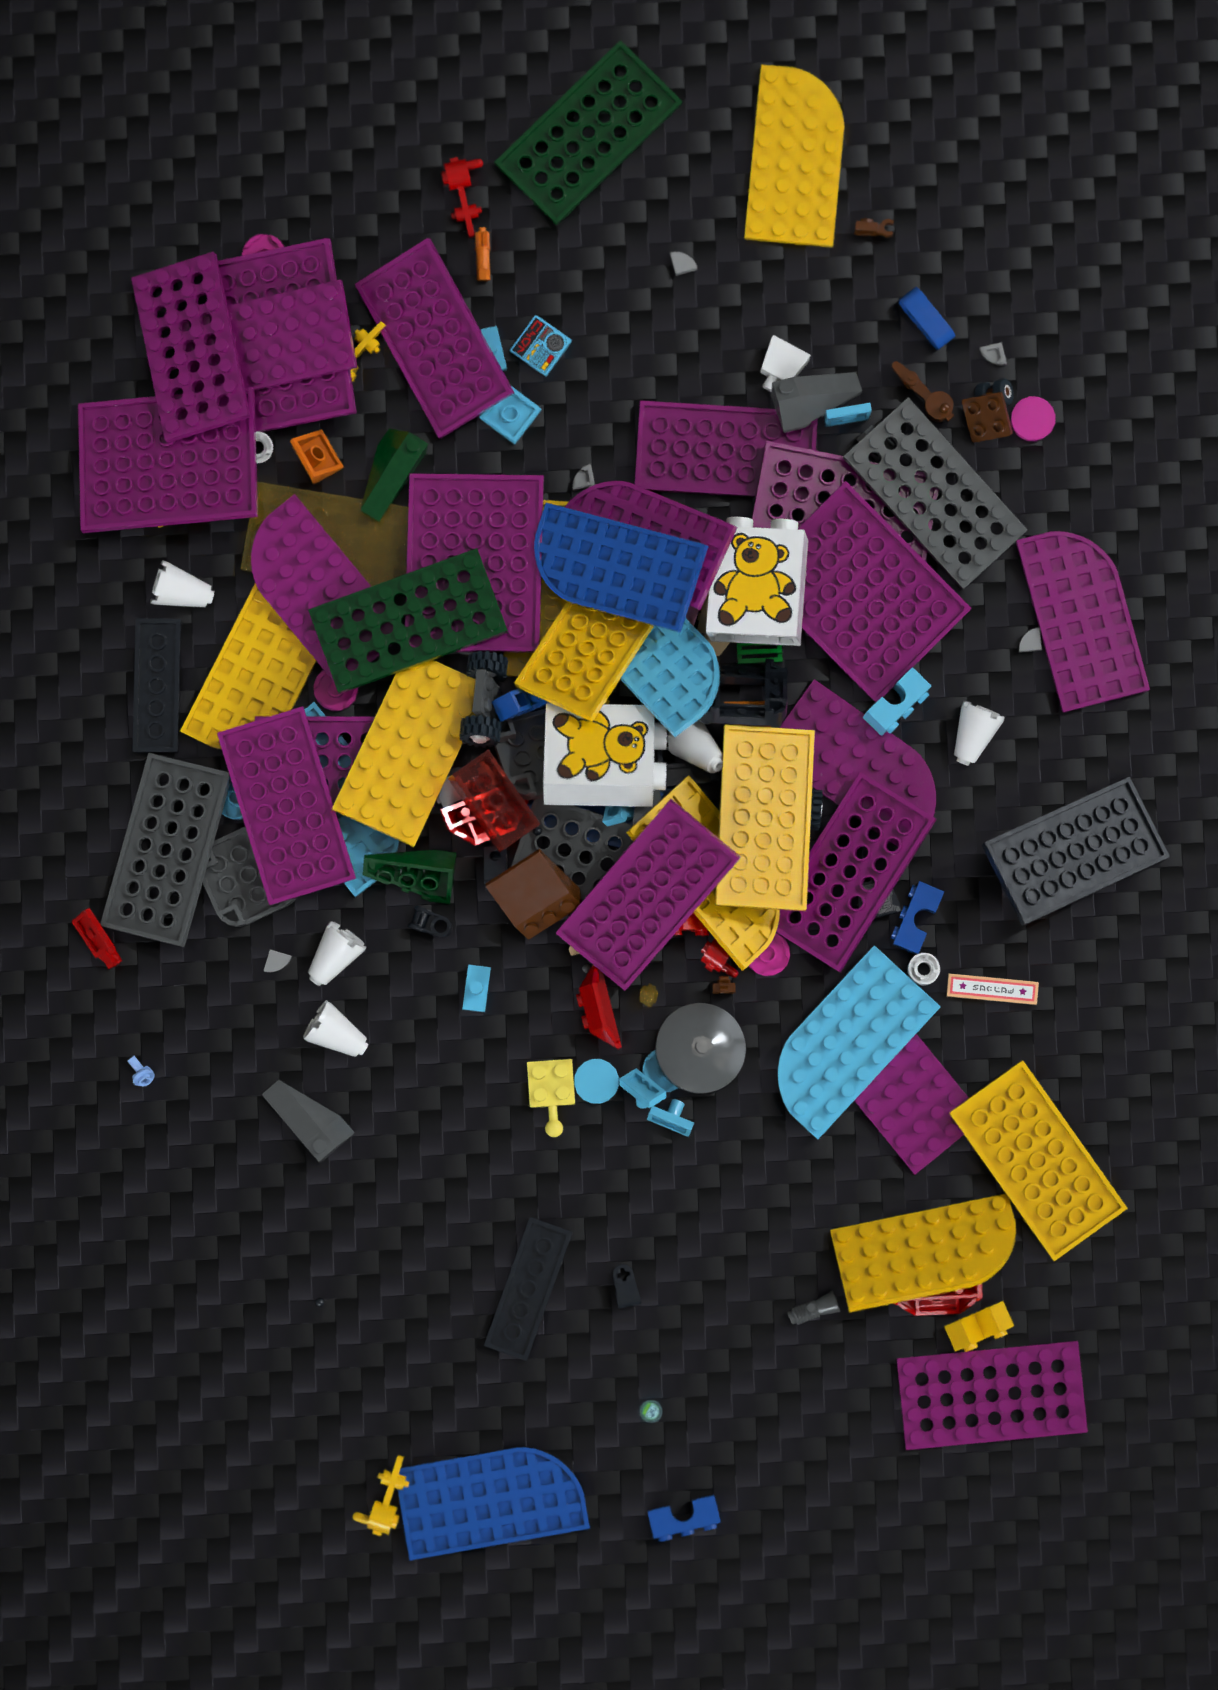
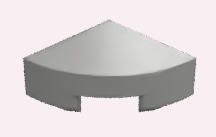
M681 252L670 253L676 275L697 270V265L690 256Z
M1002 342L980 347L982 356L991 364L999 366L1007 364Z
M591 464L582 467L573 480V491L587 489L595 485Z
M1040 627L1028 631L1023 636L1019 645V652L1042 650Z
M270 950L264 972H276L283 969L289 964L292 956Z

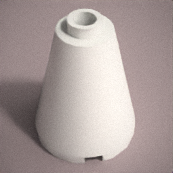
M162 560L161 565L164 566V569L158 570L152 591L156 597L150 600L151 604L206 607L207 603H212L214 591H211V585Z
M963 701L954 756L958 757L957 762L969 766L970 762L975 763L1004 722L1005 717L979 705L975 707L970 705V702Z
M701 719L697 720L676 737L669 732L667 736L669 747L667 749L671 754L709 773H715L722 769L723 753L705 724L701 722Z
M332 921L328 923L308 971L310 974L309 979L319 986L321 984L327 985L366 949L364 942L348 929L345 931L339 930L340 925Z
M328 1001L323 1002L316 1012L318 1014L310 1021L303 1039L356 1057L358 1054L362 1055L368 1046L366 1043L367 1038L335 1006Z

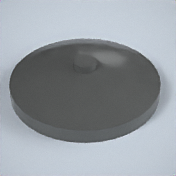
M707 1003L689 1004L674 1011L661 1025L655 1042L656 1059L663 1075L679 1089L696 1094L711 1093L728 1085L741 1070L746 1053L745 1038L737 1021L724 1009Z

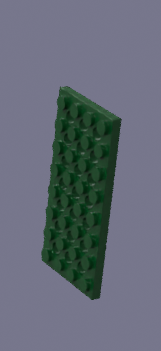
M620 40L495 161V165L553 223L558 225L683 104V101ZM617 67H624L627 73L623 77H618L614 74V70ZM601 82H608L611 85V89L608 92H601L598 86ZM639 82L642 85V89L639 92H632L629 88L630 84ZM586 97H592L595 100L594 106L589 108L585 107L582 102ZM618 97H623L627 103L624 107L619 108L614 105V100ZM649 97H653L658 101V104L653 108H649L645 104L646 99ZM571 112L577 113L580 117L575 123L567 120V115ZM634 112L642 116L641 121L638 123H633L629 119V116ZM600 113H608L611 119L607 123L600 122L598 120ZM556 127L564 131L563 136L560 138H555L551 135V131ZM585 128H592L595 131V135L591 138L584 137L582 132ZM623 128L626 131V135L623 138H617L613 134L614 130ZM538 143H545L548 146V150L545 153H538L535 147ZM601 143H607L611 149L608 153L603 154L599 152L598 146ZM568 144H578V152L569 153L566 149ZM523 158H529L532 161L531 167L527 169L522 168L519 163ZM555 158H560L564 162L563 166L559 169L551 166V161ZM586 158H591L595 162V165L590 169H586L582 165L583 160ZM540 173L547 175V182L544 184L537 183L535 181L536 175ZM571 173L577 174L579 177V181L575 184H570L566 180L567 176ZM552 190H562V198L553 199L550 195Z
M477 548L308 609L339 694L508 633ZM461 572H468L470 579L466 583H461L458 581V575ZM441 579L449 582V587L443 591L436 587L437 582ZM419 587H425L428 590V594L424 598H418L415 595L416 590ZM474 592L478 595L475 603L466 602L465 597L468 593ZM396 596H406L407 602L403 606L396 605L394 603ZM454 600L457 603L455 610H445V602ZM379 602L386 605L385 611L381 614L373 611L374 605ZM426 608H433L436 611L433 618L426 619L423 616ZM356 610H361L365 613V616L361 621H354L352 614ZM476 613H483L486 618L482 624L473 622V616ZM407 615L414 617V623L409 627L402 624V619ZM341 618L343 626L340 629L332 628L331 622L333 619ZM458 620L464 623L463 630L460 632L453 631L452 624ZM383 624H392L393 631L390 634H383L381 632ZM435 628L443 631V636L438 640L430 636L431 631ZM363 631H370L372 638L368 642H362L360 634ZM413 636H419L422 639L419 647H412L409 644ZM344 638L351 641V646L346 650H342L338 646L339 641ZM390 645H400V652L397 655H391L388 652ZM372 651L378 652L380 655L379 660L375 663L367 660L368 654ZM350 659L358 661V667L353 671L346 668V663Z

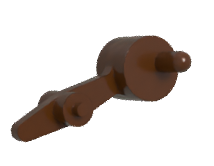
M897 361L892 363V369L902 380L905 388L911 389L924 400V412L930 421L934 423L949 422L954 417V414H952L953 400L950 395L942 391L931 393L918 378L916 372L910 371Z

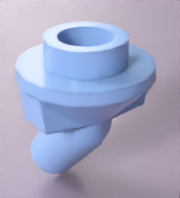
M135 1056L127 1060L136 1071L132 1076L133 1083L137 1086L149 1085L155 1077L152 1069L148 1066L143 1067Z

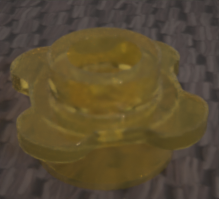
M649 984L641 989L640 1003L651 1008L653 1003L657 1001L658 991L656 986Z

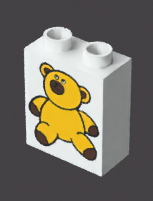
M728 517L726 522L736 526L737 530L709 590L706 633L709 639L713 642L800 646L808 538L805 531L798 530V522L790 519H774L771 521V528H753V520L750 518Z
M546 703L544 805L653 807V790H666V763H654V750H666L667 729L662 723H655V716L645 705L604 704L593 722L552 703Z

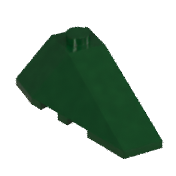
M389 428L376 449L360 510L362 513L380 523L409 480V475L413 474L426 455L427 442L410 432Z
M424 850L364 855L363 875L386 885L392 883L402 887L401 891L409 893V891L421 895V899L426 901L450 904L457 853Z

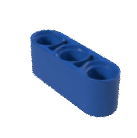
M918 287L913 288L898 300L902 309L936 350H939L956 337L952 328Z

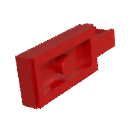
M90 908L84 910L72 920L73 925L94 957L104 961L108 969L117 966L122 961L114 944Z

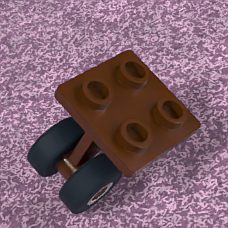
M1007 379L996 380L992 388H990L989 382L980 383L975 388V397L962 400L973 443L1013 434L1006 405H1010L1013 401V388Z

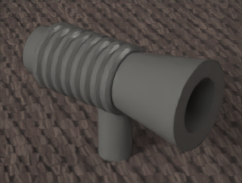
M831 1291L816 1301L812 1300L792 1308L788 1315L792 1325H800L820 1317V1315L841 1312L834 1291Z

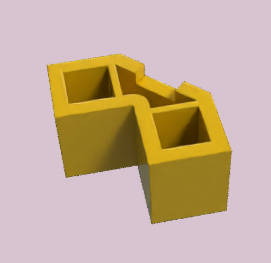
M1001 1301L944 1327L954 1350L958 1351L964 1348L965 1352L977 1348V1342L985 1338L994 1336L997 1339L1007 1335L1006 1330L1013 1327L1014 1324L1004 1302Z

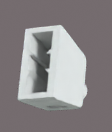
M773 335L761 368V373L767 376L762 387L771 392L772 382L797 377L809 362L810 354Z

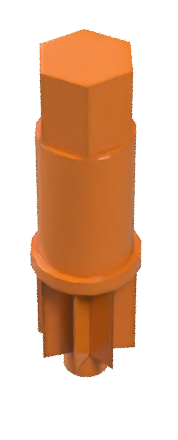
M480 227L479 231L475 232L477 281L488 282L490 281V232H486L485 227Z

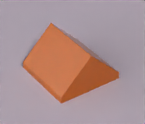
M322 429L290 440L295 453L313 484L344 468Z

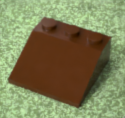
M540 849L485 884L515 928L528 940L573 912L582 902L580 888Z

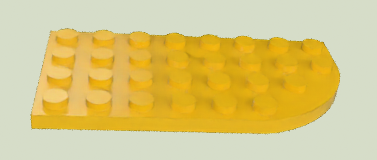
M761 65L744 239L833 248L844 119L839 103L830 89L817 77L804 70L792 67Z
M256 583L180 730L181 733L220 750L222 748L217 735L218 732L254 722L255 716H273L292 710L316 663L314 657L262 596Z
M688 775L626 832L634 841L671 798L718 837L720 811ZM715 887L693 913L738 967L744 970L772 942L779 923L780 909L715 905Z
M1001 1194L830 1230L849 1312L979 1285L994 1276L1010 1257L1016 1238V1224L1008 1196Z

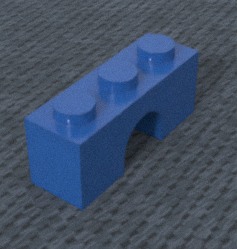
M520 688L491 701L500 722L541 709L546 706V703H550Z
M920 881L917 886L912 885L908 897L911 898L909 906L904 905L899 918L903 919L900 927L895 926L891 935V939L894 940L893 946L915 955L919 954L927 933L915 926V914L919 911H928L935 914L944 891Z
M714 1495L692 1500L694 1511L692 1516L685 1521H680L673 1517L670 1505L648 1510L654 1539L659 1538V1542L673 1539L672 1534L681 1532V1536L694 1534V1529L703 1527L704 1531L717 1528L716 1524L721 1522Z

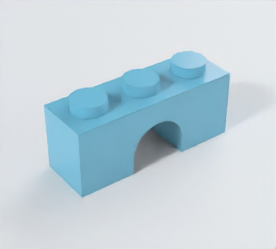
M912 667L893 687L899 694L901 703L893 705L881 697L865 713L863 719L881 736L886 732L891 734L899 726L897 721L901 717L906 719L915 710L912 706L916 702L921 704L929 696L927 691L931 685Z

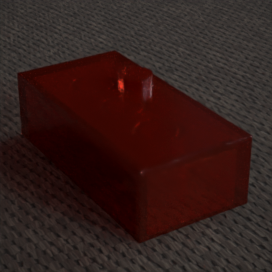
M489 749L448 778L499 853L540 825L538 819Z

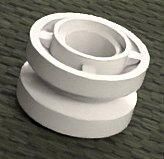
M256 432V441H260L264 445V450L256 454V462L262 463L272 455L273 443L265 433Z
M920 953L910 960L907 973L909 978L917 985L926 986L937 979L940 973V965L933 955ZM925 963L929 966L930 972L928 975L919 974L917 970L919 964Z

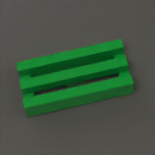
M737 643L738 664L765 663V658L742 659V655L778 654V657L769 659H774V663L783 662L782 645H777L776 649L742 650V647L773 645Z

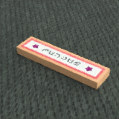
M948 974L946 996L1037 1005L1039 982Z

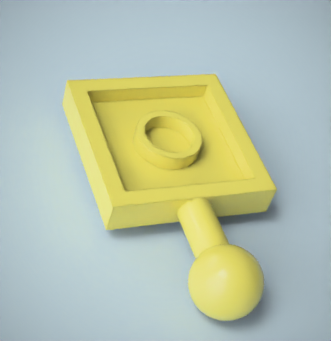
M572 1059L527 1062L530 1108L548 1107L549 1121L545 1125V1131L550 1137H558L563 1132V1125L558 1120L557 1106L575 1105Z

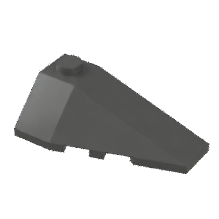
M856 372L791 377L772 382L771 398L783 433L806 428L820 416L824 417L826 410L842 406L862 394V388Z
M280 1080L262 1094L320 1163L355 1133L341 1116Z

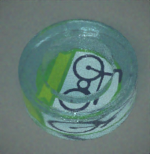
M647 1400L640 1407V1416L644 1421L654 1423L661 1418L662 1407L655 1400Z

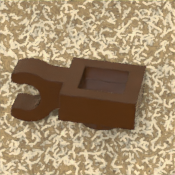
M862 218L855 223L854 235H882L884 237H892L893 232H888L884 228L886 225H893L894 220L885 219L882 223L878 224V222H873V219Z
M720 976V979H717V983L712 984L713 994H733L736 992L735 983H731L729 976Z

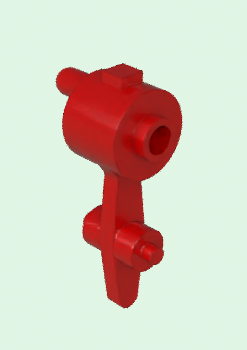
M458 157L451 158L449 163L444 164L445 171L441 172L444 185L448 184L450 191L458 189L462 207L454 209L455 213L451 214L452 219L456 218L457 222L465 221L469 238L475 237L471 219L478 218V213H481L482 209L481 207L477 208L476 204L468 205L464 188L472 186L468 170L482 167L483 161L481 159L466 161V159L458 160Z
M715 938L712 943L707 941L701 950V953L704 954L701 961L706 964L704 968L711 972L713 969L719 973L723 971L732 978L737 977L738 971L726 963L730 958L728 953Z

